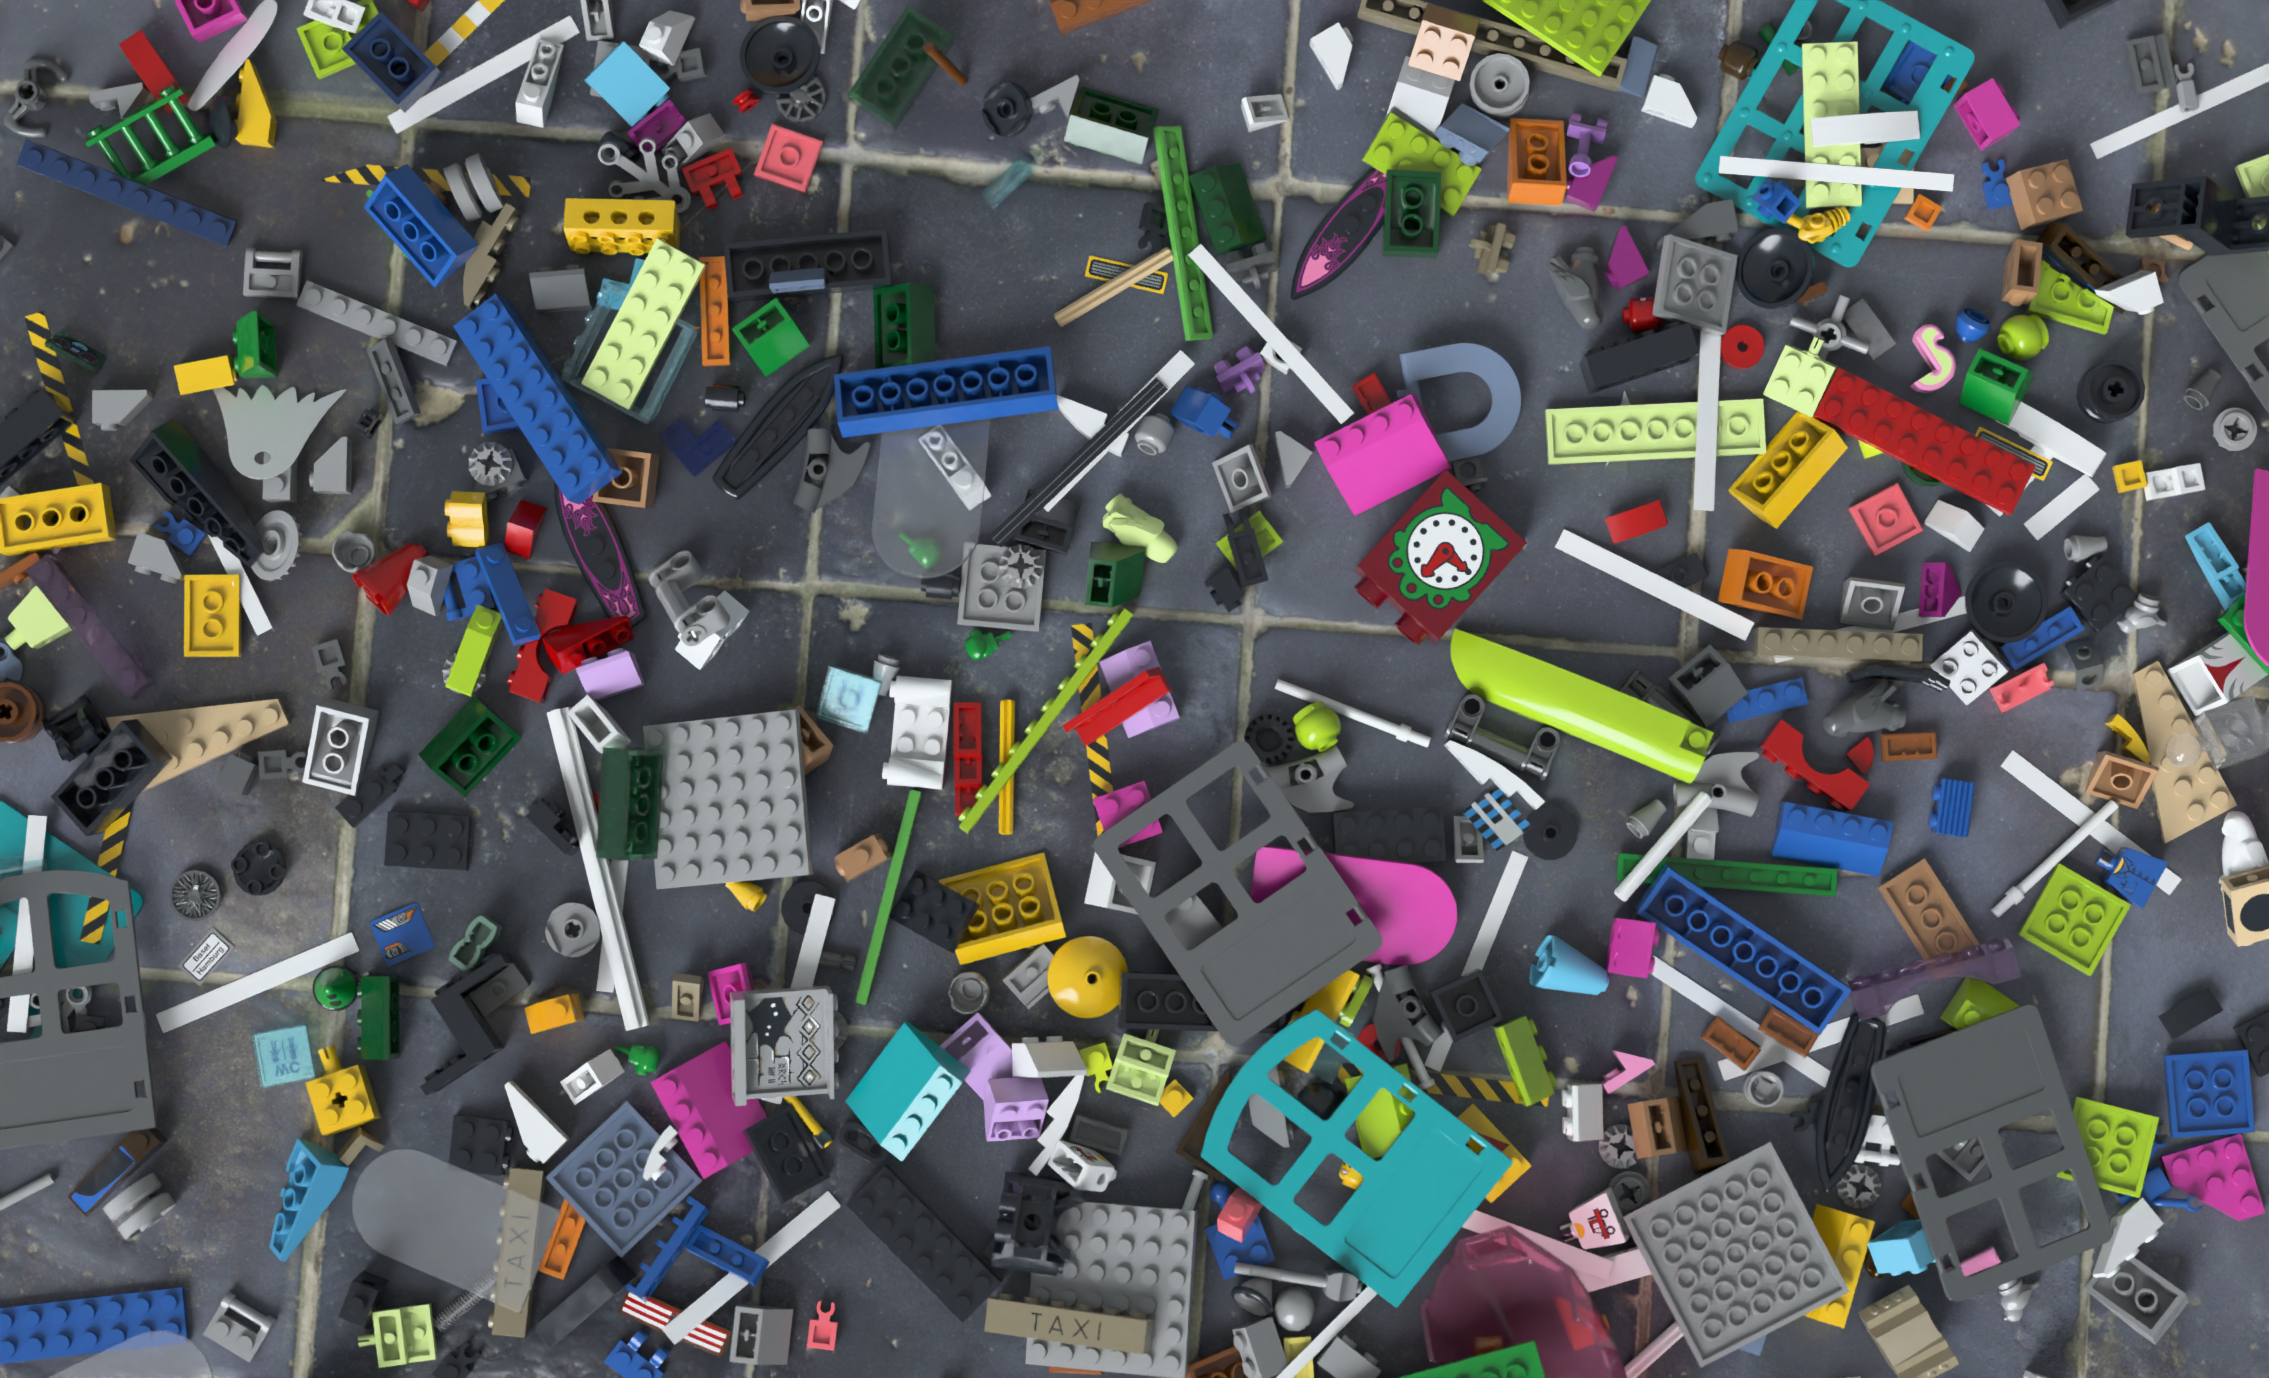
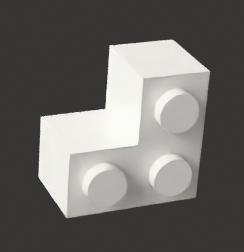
M723 591L717 597L730 615V621L724 629L717 631L696 646L685 645L681 639V633L678 635L680 642L675 650L699 670L715 657L724 641L740 627L750 612L726 591ZM691 631L694 638H696L694 631Z

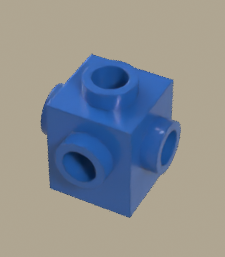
M1769 177L1751 198L1759 206L1756 210L1768 220L1774 217L1784 224L1802 203L1792 193L1793 188L1781 179L1779 182H1776Z

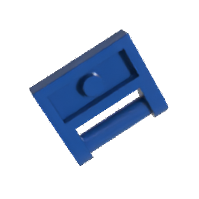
M477 557L452 563L451 574H457L466 608L458 609L449 578L444 595L448 613H446L448 622L472 616L477 605L490 610L495 609L496 605Z

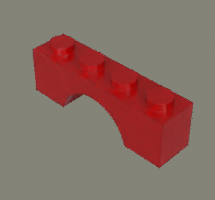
M546 588L544 594L540 593L535 603V609H538L535 621L541 635L538 640L526 642V645L522 644L516 658L519 660L517 670H512L507 683L510 686L509 692L544 704L553 678L544 670L541 664L540 649L543 643L542 638L557 629L572 625L580 604L579 600Z
M1782 719L1776 721L1758 746L1763 750L1761 755L1774 764L1776 761L1785 766L1783 771L1795 780L1800 777L1808 784L1805 787L1815 795L1819 796L1822 793L1830 799L1828 804L1837 811H1851L1870 784L1849 768L1833 775L1821 774L1813 770L1803 757L1802 741L1804 735Z

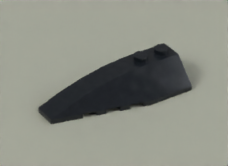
M174 418L152 430L131 457L130 462L171 506L177 504L185 511V517L190 521L197 520L205 527V533L210 537L221 539L225 549L249 568L252 567L265 550L245 509L226 479Z

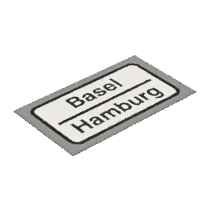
M212 928L178 967L200 986L235 947Z

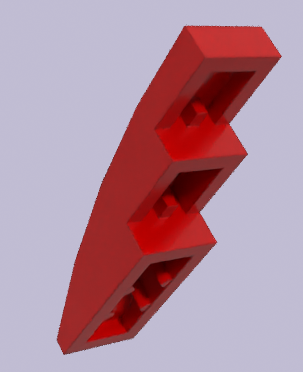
M981 702L954 703L955 817H960L967 806L971 809L978 802L975 796L983 786Z

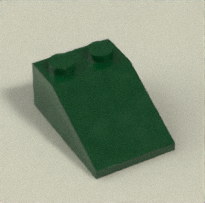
M1387 170L1382 256L1437 257L1439 251L1441 172Z

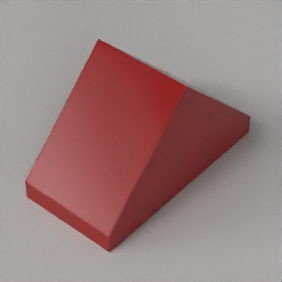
M520 500L507 524L504 543L506 552L527 559L531 558L547 511L546 507Z

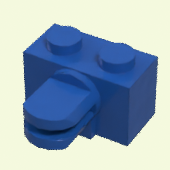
M1186 386L1169 413L1188 428L1207 436L1214 437L1218 433L1227 439H1231L1233 433L1223 427L1222 423L1233 430H1237L1239 424L1227 416L1231 409L1223 404L1225 399L1213 391L1209 393L1199 386L1197 389Z

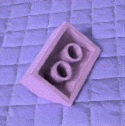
M1151 641L1124 650L1099 662L1111 693L1145 670L1160 667ZM1168 693L1125 721L1123 726L1128 738L1176 721L1180 717L1172 696Z

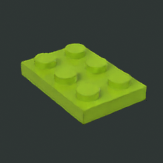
M361 0L355 3L365 7L356 34L379 13L374 0ZM316 20L296 28L319 80L356 64L342 50L356 35L355 33Z

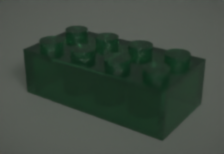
M907 5L847 94L849 101L895 131L939 66L925 52V45L932 42L946 55L954 43L953 34Z
M603 747L596 857L620 861L657 859L663 749Z

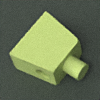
M36 585L9 615L8 620L16 629L4 639L14 650L18 649L25 642L31 648L39 649L74 630L76 626L46 588Z

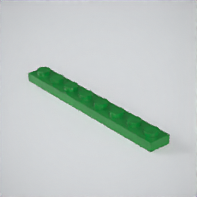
M1618 853L1616 881H1623L1645 855ZM1664 857L1642 882L1652 883L1666 863L1700 887L1835 897L1838 869Z

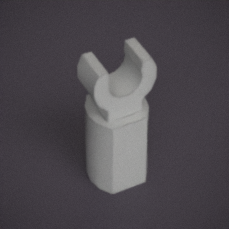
M2188 63L2186 66L2187 73L2182 74L2179 72L2178 64L2174 65L2173 71L2177 81L2176 90L2180 111H2195L2199 108L2195 81L2191 78L2194 73V66L2192 63Z

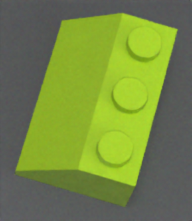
M1969 972L1940 1019L1959 1030L2017 1008L2019 1005Z
M1523 1015L1493 1026L1521 1104L1529 1106L1554 1095L1553 1087H1556L1557 1084L1552 1071L1547 1072L1543 1062L1547 1061V1057L1542 1045L1537 1046L1534 1036L1538 1035L1533 1020H1528Z
M1407 1064L1392 1066L1411 1081ZM1363 1074L1345 1079L1348 1094ZM1404 1085L1398 1091L1408 1101H1411L1415 1096ZM1384 1088L1375 1094L1355 1120L1362 1150L1372 1158L1383 1156L1415 1116V1112Z

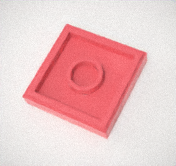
M772 124L754 175L806 193L824 142Z
M1898 483L1849 508L1873 556L1924 531Z

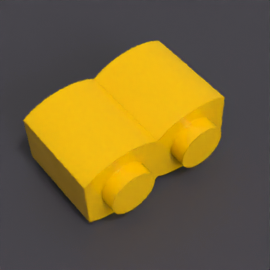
M452 491L451 498L446 499L445 515L450 516V521L447 524V537L452 538L453 546L485 547L489 538L486 494L481 492Z

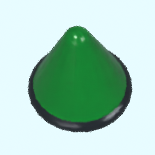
M333 965L326 967L314 979V998L320 1006L327 1010H344L350 1007L357 998L358 979L350 969L344 966Z

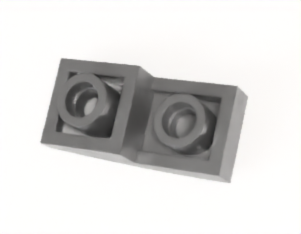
M1863 298L1845 310L1843 320L1858 340L1870 344L1867 353L1873 361H1876L1897 346Z

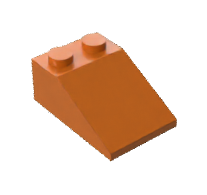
M1510 118L1507 166L1508 203L1561 206L1567 187L1564 121Z
M1728 549L1717 602L1802 620L1813 567L1748 550Z

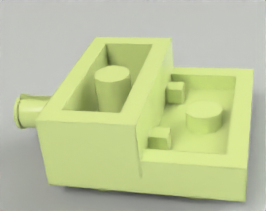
M1814 336L1808 351L1801 350L1790 344L1785 345L1763 395L1813 417L1838 366L1818 356L1825 340Z
M1148 1029L1145 1040L1124 1033L1106 1089L1158 1106L1176 1050L1155 1043L1159 1033L1157 1029L1154 1030L1153 1036H1151L1153 1029Z
M431 1303L376 1310L372 1312L374 1334L358 1335L359 1347L376 1345L379 1368L438 1358Z

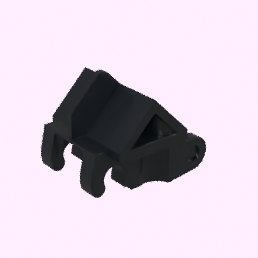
M85 694L79 697L80 700L55 717L50 720L46 718L42 721L44 730L55 741L58 753L63 761L71 762L83 753L89 756L94 751L93 747L110 734L107 726ZM77 715L80 725L72 731L65 733L59 726Z

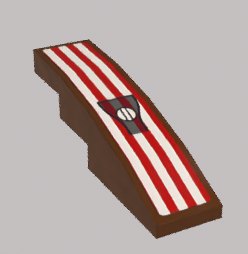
M627 1291L619 1312L665 1333L662 1329L685 1309L652 1295L645 1303L633 1293ZM705 1319L681 1341L723 1357L733 1331L709 1319Z

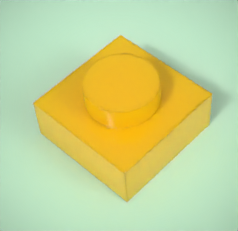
M2141 460L2112 467L2118 493L2147 487Z
M1174 1079L1163 1089L1159 1103L1175 1117L1194 1098Z

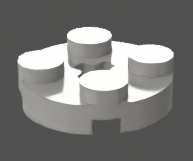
M571 902L558 906L549 916L550 918L545 929L546 938L551 948L568 957H580L588 954L601 939V929L597 914L587 905ZM571 922L574 925H580L581 928L578 931L579 936L576 938L573 934L568 935L566 932L570 928L569 923Z

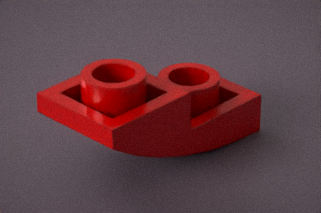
M1660 499L1635 506L1633 509L1605 518L1613 544L1669 525Z

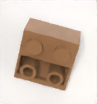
M798 705L792 710H799L804 773L806 775L829 759L834 745L801 706Z
M1678 1096L1627 1104L1637 1159L1688 1151Z

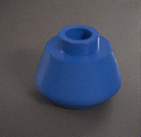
M1971 308L1959 310L1955 323V330L1958 333L1957 337L1967 343L1980 340L1990 332V320L1981 312Z

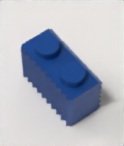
M1944 778L1938 779V784L1934 783L1932 787L1931 798L1935 800L1934 811L1929 812L1928 827H1932L1931 833L1967 838L1975 783Z

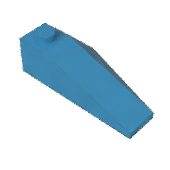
M297 1138L287 1162L286 1172H290L287 1188H282L280 1197H283L282 1212L276 1215L269 1246L278 1259L286 1262L339 1193L349 1170V1167L339 1159L337 1154L302 1138Z

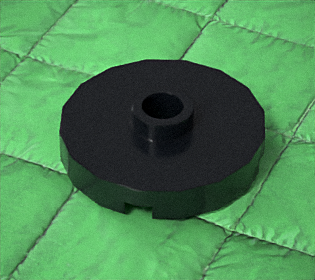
M1013 82L998 83L992 86L985 94L982 116L986 126L994 134L1016 136L1022 133L1030 124L1032 102L1029 94L1022 86ZM1009 105H1010V107H1011V112H1010V113L1008 112V106H1009Z
M1544 806L1534 810L1526 818L1532 827L1522 834V839L1526 848L1534 856L1543 860H1557L1566 856L1573 849L1577 840V827L1574 819L1565 810L1556 806ZM1552 828L1555 831L1553 838L1546 836V829Z
M803 881L793 885L786 892L781 904V913L784 922L792 931L805 935L810 913H805L803 907L806 903H811L813 906L816 894L833 898L831 892L824 885L817 882ZM834 903L828 927L835 917L836 903Z

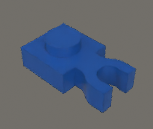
M2003 159L1996 161V172L1989 169L1988 162L1981 165L1983 174L1988 178V181L1982 184L1988 210L2013 205L2006 178H2003L2005 168Z
M165 510L163 515L169 518V525L163 527L156 523L154 528L163 533H170L171 536L168 541L193 557L208 534L184 518L178 523L176 517Z

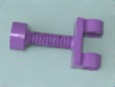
M1571 112L1566 136L1580 139L1577 155L1572 156L1570 159L1569 171L1572 175L1586 177L1590 174L1592 161L1588 157L1590 142L1603 144L1608 120L1598 118L1596 126L1580 123L1582 114Z

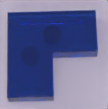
M680 418L659 435L694 478L736 443L718 421L698 438L693 435Z

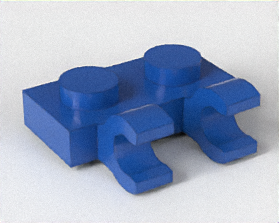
M640 1328L629 1343L622 1338L604 1362L624 1378H661L665 1372L659 1367L670 1354V1351L662 1345L651 1360L645 1357L638 1349L649 1334Z

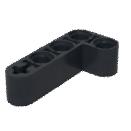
M618 1255L535 1325L533 1329L550 1349L553 1348L627 1283L632 1281L636 1275Z

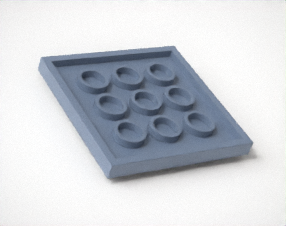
M627 1101L545 1177L621 1258L702 1182L673 1149L667 1153L664 1150L661 1151L660 1155L667 1161L664 1164L667 1169L656 1181L653 1178L647 1181L643 1177L648 1157L660 1135Z

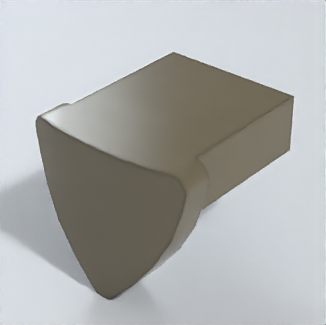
M358 1126L340 1149L338 1156L343 1163L349 1166L365 1145L379 1152L385 1145Z

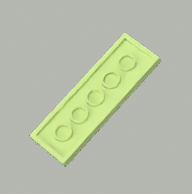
M1858 42L1802 44L1805 163L1861 167L1860 144L1812 147L1810 119L1859 114ZM1805 180L1806 208L1858 207L1862 205L1861 184Z
M656 239L581 384L631 410L707 265L668 243Z

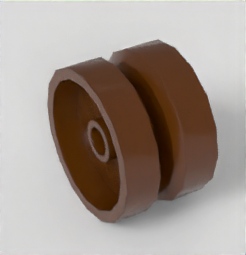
M13 682L0 683V741L14 744L25 743L35 738L43 729L42 721L47 718L46 705L41 695L33 688Z

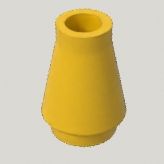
M750 881L731 882L725 885L746 910L756 911L767 898V894L763 892L764 888Z

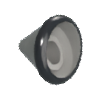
M1254 1276L1231 1290V1296L1235 1303L1246 1312L1259 1317H1267L1272 1314V1279Z

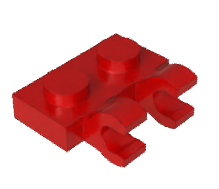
M732 148L681 168L692 194L701 193L708 210L719 207L711 188L726 182L733 200L743 196L736 177L743 175Z

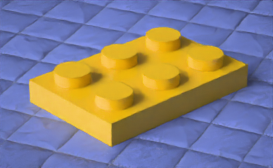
M185 575L184 657H241L240 575Z

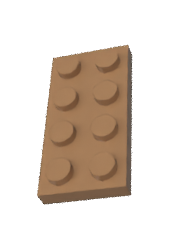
M1922 858L1877 887L1935 980H1940L1984 952L1925 858Z

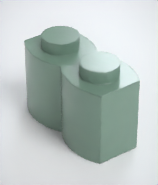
M487 915L475 918L468 926L465 938L460 940L451 950L449 961L463 971L478 967L481 960L484 959L486 949L498 940L502 926Z

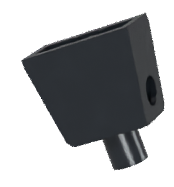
M363 1270L352 1281L339 1313V1318L369 1330L373 1322L372 1312L378 1310L389 1280Z

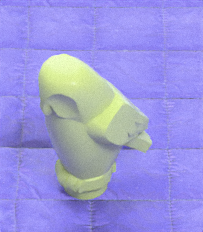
M1120 493L1106 505L1105 508L1108 512L1103 516V527L1114 532L1123 545L1146 547L1145 556L1160 563H1166L1177 552V543L1163 530L1164 523L1132 504L1130 498H1125Z

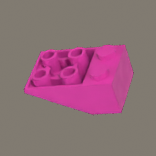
M1613 918L1605 965L1608 973L1639 978H1648V973H1653L1655 957H1651L1652 946H1657L1659 939V930L1655 929L1656 923Z

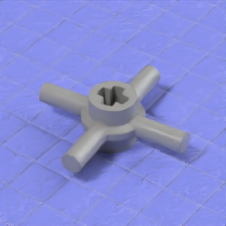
M1844 295L1839 296L1831 318L1824 319L1816 324L1793 315L1790 322L1791 326L1812 333L1813 338L1816 336L1823 340L1826 338V335H1823V331H1828L1830 328L1835 330L1833 334H1837V337L1830 341L1825 340L1819 351L1818 356L1823 360H1826L1829 351L1837 350L1842 345L1867 354L1870 344L1847 336L1845 326L1841 323L1850 298Z

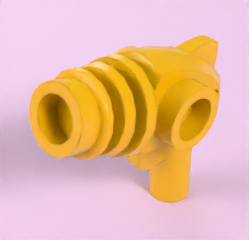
M1842 206L1840 208L1836 207L1834 210H1826L1823 214L1815 213L1813 215H1806L1803 218L1792 214L1786 223L1799 229L1798 236L1801 240L1813 244L1824 241L1826 237L1830 236L1833 232L1835 233L1842 226H1845L1850 221V215L1848 210Z

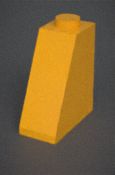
M578 993L542 1001L524 1008L531 1034L585 1020Z

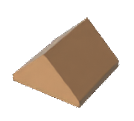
M2108 751L2097 752L2085 793L2138 809L2158 773L2159 767Z

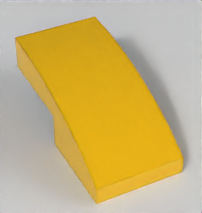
M2119 714L2111 715L2104 724L2126 740L2120 747V750L2131 759L2149 764L2151 761L2149 753L2136 731Z

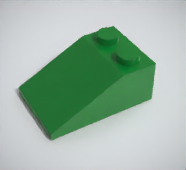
M251 311L237 320V329H233V342L238 348V356H234L235 371L239 372V376L244 379L277 377L275 323L258 311Z

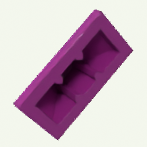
M1922 563L1918 617H1945L1962 593L1949 563Z

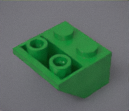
M777 298L732 328L765 377H768L810 347Z
M1979 348L1967 371L1959 404L2009 426L2033 379V375L2028 369Z

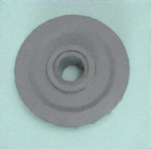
M281 510L271 511L264 515L255 526L256 533L265 552L252 566V569L261 579L269 581L283 579L284 575L290 574V567L296 566L295 559L300 556L298 551L303 546L299 540L303 534L299 532L300 524L296 523V517L291 516L288 512Z

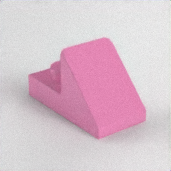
M1611 1050L1623 1069L1619 1071L1615 1068L1603 1076L1605 1080L1601 1082L1602 1088L1605 1093L1609 1094L1654 1066L1655 1063L1651 1059Z

